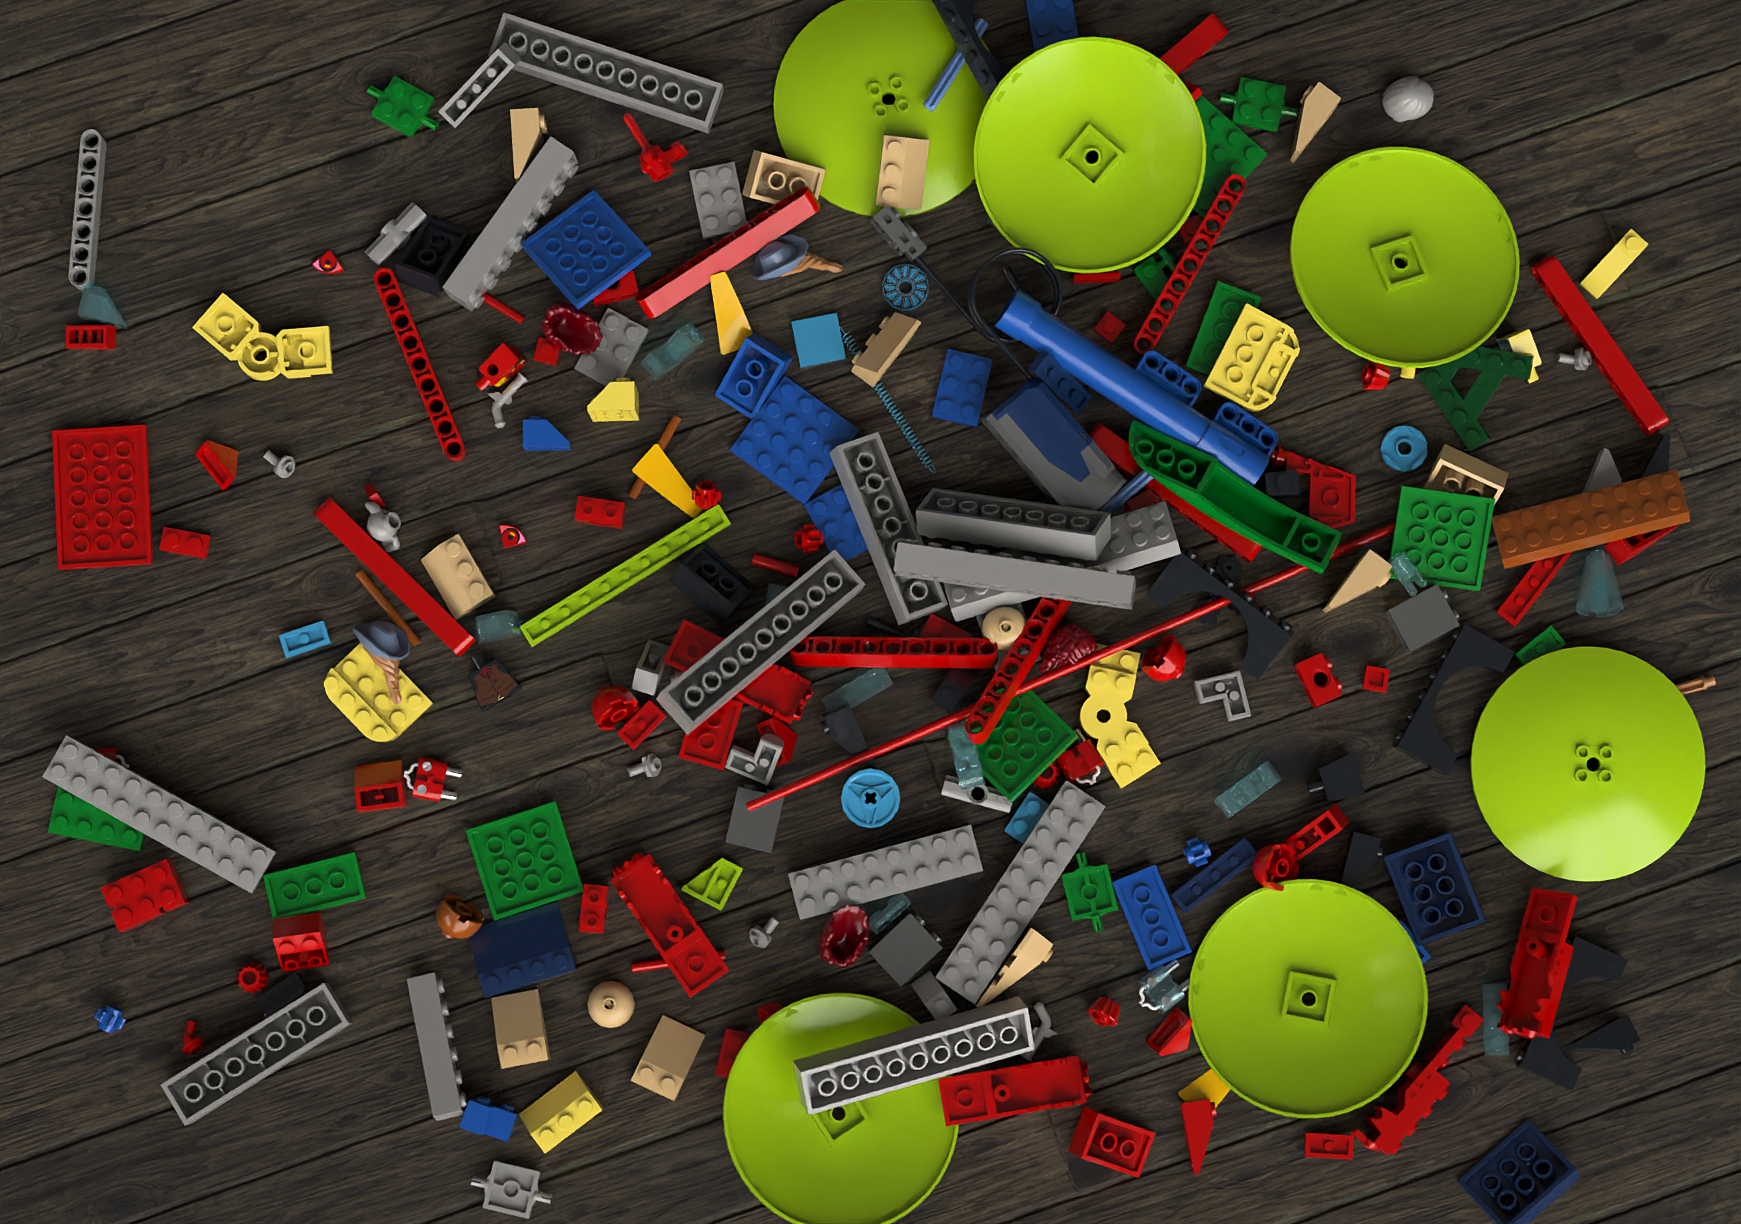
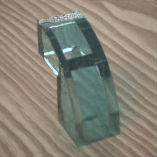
M689 323L679 328L663 346L651 351L640 364L654 380H657L690 356L705 339L693 324Z

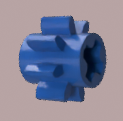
M1198 837L1186 841L1188 846L1182 849L1188 864L1195 862L1196 867L1208 863L1206 858L1211 856V852L1205 839L1199 841Z
M107 1004L106 1008H98L94 1016L98 1020L97 1027L108 1033H113L115 1029L121 1030L126 1019L122 1018L123 1011L110 1004Z

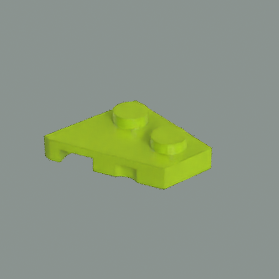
M721 858L688 884L684 885L681 890L722 911L743 868Z

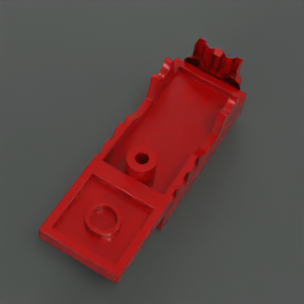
M683 620L663 662L685 672L725 639ZM773 664L736 694L734 698L791 725L793 720H800L803 714L802 710L807 700L811 698L813 690L810 687L811 681L800 677L797 673L782 666Z
M640 852L636 853L632 860L624 862L622 867L618 866L613 869L614 878L610 881L690 998L730 971L650 853L646 856Z
M1535 887L1531 889L1518 936L1519 940L1516 943V951L1513 954L1512 965L1510 966L1512 980L1509 991L1499 990L1501 998L1499 1003L1495 1005L1502 1013L1497 1028L1506 1034L1512 1035L1515 1033L1529 1039H1533L1535 1036L1550 1037L1574 949L1573 946L1565 942L1577 901V896L1574 894Z
M1452 1027L1420 1065L1415 1061L1406 1070L1405 1074L1409 1078L1398 1089V1105L1393 1111L1390 1112L1383 1107L1380 1108L1375 1105V1115L1373 1117H1364L1374 1130V1133L1369 1138L1355 1128L1350 1133L1367 1149L1378 1150L1385 1155L1390 1153L1394 1155L1403 1145L1400 1141L1406 1135L1411 1136L1418 1128L1416 1123L1421 1117L1426 1118L1434 1109L1432 1104L1437 1099L1442 1100L1449 1092L1447 1087L1450 1085V1082L1436 1070L1438 1068L1443 1069L1450 1061L1448 1056L1454 1050L1457 1052L1465 1044L1464 1038L1467 1034L1461 1028Z
M1079 1055L939 1078L938 1083L945 1125L965 1124L1086 1103V1098L1092 1095L1091 1086L1088 1085L1089 1076L1086 1073L1088 1071L1087 1062L1079 1060Z

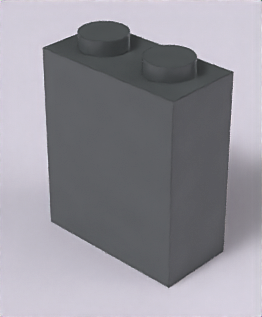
M1438 584L1384 612L1406 653L1460 626L1458 623L1460 618L1454 608H1450L1447 600H1449L1444 588H1439Z
M744 784L743 788L738 787L725 842L772 853L785 798L782 797L749 812L745 803L774 790L767 789V792L763 793L758 792V787Z
M910 913L869 951L900 987L942 949L939 945L942 940L933 931L929 934L924 929L926 923L918 914L913 917Z

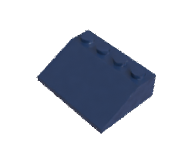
M1452 831L1384 857L1418 946L1486 921L1485 914Z
M558 901L481 925L478 931L469 937L485 998L578 970Z
M1527 1119L1462 1176L1458 1183L1493 1224H1529L1579 1180L1580 1175L1574 1165Z

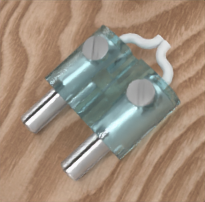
M1176 959L1165 967L1163 965L1155 967L1137 981L1141 996L1139 1003L1142 1007L1148 1006L1150 1009L1164 1014L1185 997L1183 992L1189 988L1190 978L1178 986L1177 983L1173 982L1170 972L1179 966V962ZM1143 992L1146 996H1149L1152 1005L1150 1003L1144 1002L1145 997L1143 995Z

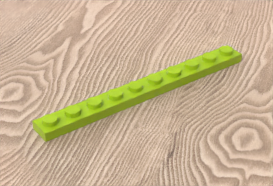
M719 504L521 625L520 629L531 647L536 646L731 525L730 521Z

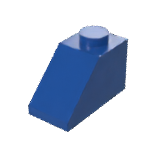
M529 416V420H523V448L525 451L572 450L570 442L546 419H543L542 416Z

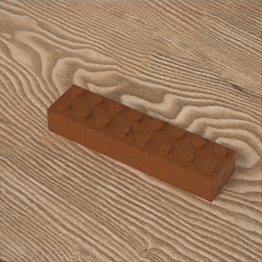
M1677 469L1492 517V524L1504 569L1690 522L1689 509Z

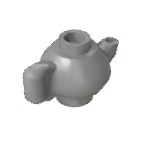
M366 502L365 506L370 512L366 526L367 533L376 540L382 541L386 552L399 549L400 542L396 535L397 530L401 526L399 516L395 512L381 509L375 502Z

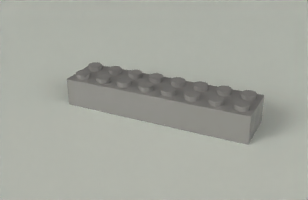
M550 136L444 284L443 289L450 298L471 312L474 308L478 309L485 299L483 294L488 289L492 290L498 281L497 276L499 273L509 267L512 261L510 258L514 252L518 253L522 249L521 243L524 241V238L528 233L532 234L538 225L537 220L539 217L549 211L552 205L550 202L554 196L558 197L565 187L564 182L568 177L572 178L576 173L578 161L572 150Z
M879 432L836 446L829 454L898 625L941 610L948 603L939 582L898 576L894 571L898 542L904 543V539L918 541V544L924 546L921 536L917 535V526Z
M932 488L916 509L917 535H924L928 538H944L950 541H965L975 545L985 544L996 548L1006 547L1017 551L1026 550L1037 552L1038 554L1059 555L1063 558L1074 557L1085 561H1096L1111 538L1110 513L937 488Z
M968 825L789 873L788 876L800 920L836 911L840 907H845L846 904L859 905L981 872L983 868L972 827Z
M323 983L162 1083L161 1087L184 1125H190L353 1022L330 984Z

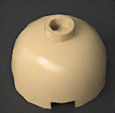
M1002 606L995 608L986 614L982 622V638H989L993 644L996 642L998 653H1008L1027 623L1026 619L1020 611L1012 607Z
M602 982L594 987L589 995L587 1003L588 1012L593 1021L602 1027H619L626 1023L634 1012L635 1001L633 994L621 982Z

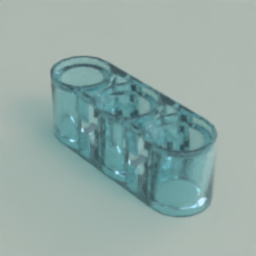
M965 721L947 726L957 777L962 790L985 784L977 744L969 740L965 730Z
M1267 760L1215 798L1214 801L1226 818L1229 819L1281 781L1282 778L1269 760Z

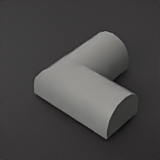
M1240 670L1194 681L1198 703L1203 704L1222 699L1228 722L1251 716Z
M764 734L760 739L756 753L734 745L725 768L769 785L783 749L784 741L776 735Z

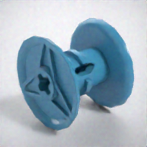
M865 769L849 777L843 786L841 802L843 811L849 820L861 827L874 828L884 825L893 818L899 807L900 794L898 786L891 776L881 770ZM866 793L870 795L872 793L876 794L875 804L871 802L866 804L864 802L866 800Z

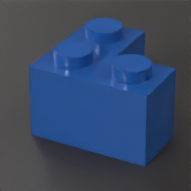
M476 1096V1098L470 1099L459 1128L479 1135L486 1134L506 1142L510 1141L519 1113L514 1112L515 1108L501 1103L500 1107L491 1104V1099L483 1096Z

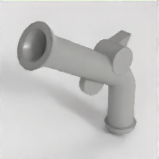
M519 372L517 377L502 393H487L495 400L492 404V414L495 427L502 428L506 424L501 412L503 404H511V396L523 383L528 382Z
M1037 1002L1034 1005V1009L1042 1021L1039 1028L1035 1027L1032 1029L1035 1050L1020 1054V1056L1032 1062V1057L1044 1037L1049 1038L1057 1034L1050 1029L1051 1019L1043 1002Z

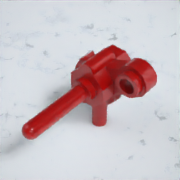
M629 113L624 114V122L642 149V155L639 157L642 171L645 174L648 173L655 183L663 180L674 171L671 163L686 156L688 150L679 141L671 144L666 152H663L659 146L654 147L650 145L632 115Z

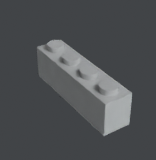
M506 42L503 43L439 110V113L456 128L522 58Z

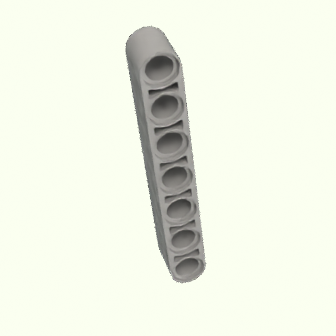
M93 129L86 130L80 140L68 274L69 281L82 291L89 290L95 281L106 156V141L99 132ZM93 138H98V143L90 147L89 141ZM95 160L96 166L93 169H87V164ZM89 183H94V189L90 192H85V186ZM91 205L92 211L88 215H83V209ZM90 228V234L82 238V230ZM83 251H88V257L85 260H79V254ZM85 273L86 280L82 283H77V277Z

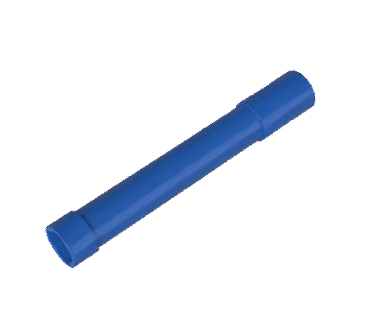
M1017 289L994 324L995 327L1016 341H1022L1038 353L1042 350L1049 353L1065 371L1152 429L1217 458L1221 465L1251 486L1255 485L1264 472L1270 455L1278 442L1276 432L1231 402L1224 403L1215 410L1210 419L1192 407L1201 391L1199 380L1158 352H1146L1131 367L1043 308L1039 301L1021 289ZM1146 361L1151 363L1152 368L1146 364ZM1165 373L1171 377V381L1166 378ZM1184 386L1190 390V394L1185 391ZM1223 412L1228 415L1229 420L1224 417ZM1242 425L1247 428L1248 432L1243 430ZM1261 438L1266 440L1267 445L1262 442Z

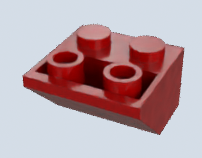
M403 760L355 766L354 789L357 812L365 813L408 807L405 777H403Z
M320 912L273 919L272 939L282 972L329 965L326 932Z

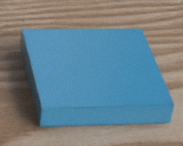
M837 313L791 322L800 368L846 359Z

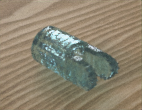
M1405 551L1397 553L1387 561L1393 566L1391 570L1394 571V574L1410 596L1413 597L1418 592L1409 579L1410 577L1421 588L1427 585L1420 572L1414 567L1409 557L1406 556Z

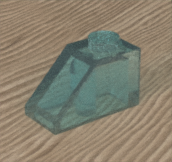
M92 286V289L84 287L77 313L82 319L124 329L128 328V323L113 298L106 293V289Z

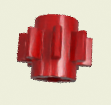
M708 480L696 484V489H692V500H695V505L705 510L717 506V501H721V490H717L718 485Z
M815 524L800 526V531H797L794 536L797 548H803V553L818 551V547L823 544L822 531L815 529Z

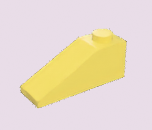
M1630 229L1579 285L1597 300L1647 247L1648 243Z

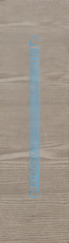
M843 331L845 335L842 337V339H846L844 343H848L847 347H850L849 350H853L852 354H855L853 352L859 346L851 349V347H853L856 343L849 345V343H851L854 339L846 342L847 339H849L851 336L844 338L849 332L845 333ZM880 383V384H878V385H875V386H874V387H876L875 390H876L882 383ZM884 387L877 389L879 390L877 394H881L880 398H883L882 401H886L884 405H888L887 409H890L889 412H893L891 416H895L894 420H897L896 423H900L898 427H902L901 431H904L903 434H907L908 442H911L910 445H914L913 449H916L914 447L920 441L912 443L918 438L910 440L915 434L907 437L912 431L905 433L911 427L903 429L908 423L900 426L905 420L898 422L903 416L896 418L901 412L893 415L899 408L891 411L896 406L889 407L894 401L886 404L892 397L884 400L889 395L882 396L887 390L879 393ZM922 449V450L917 451V452L915 451V453H918L917 456H921V458H922L925 454H927V452H926V453H924V454L919 455V454H920L923 450H925V449ZM927 456V457H925V458H923V459L920 458V460H923V462H924V461H925L927 458H929L930 456Z

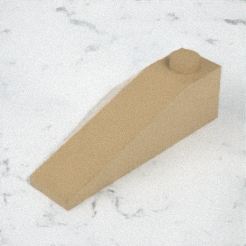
M1029 928L975 1006L978 1008L983 1007L1038 966L1042 960L1047 962L1054 952L1051 949L1053 944L1034 929Z

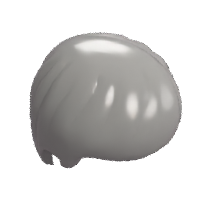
M1416 76L1403 77L1386 88L1383 93L1382 105L1386 113L1397 122L1415 120L1425 115L1432 107L1433 90L1428 83Z

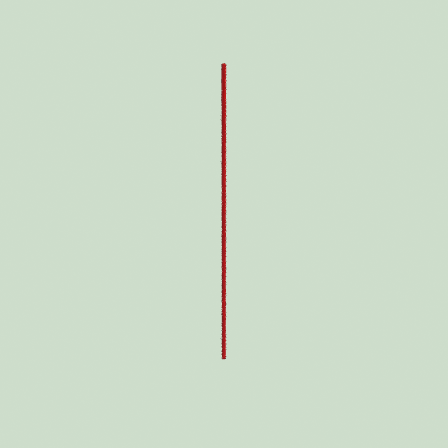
M1395 522L1336 547L1330 560L1393 533ZM1296 564L1239 590L1253 594L1304 572L1309 568ZM1222 596L1078 659L1075 665L1068 663L1028 680L1020 685L1014 697L1232 602ZM976 703L745 803L746 807L750 812L967 718Z

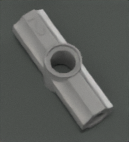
M412 202L396 220L392 219L384 226L380 233L381 235L367 248L365 254L380 267L396 249L399 250L407 244L412 236L411 234L427 218V215Z
M946 775L941 795L1006 813L1010 812L1012 803L997 788ZM974 788H981L984 791V798L977 801L972 798L971 791Z

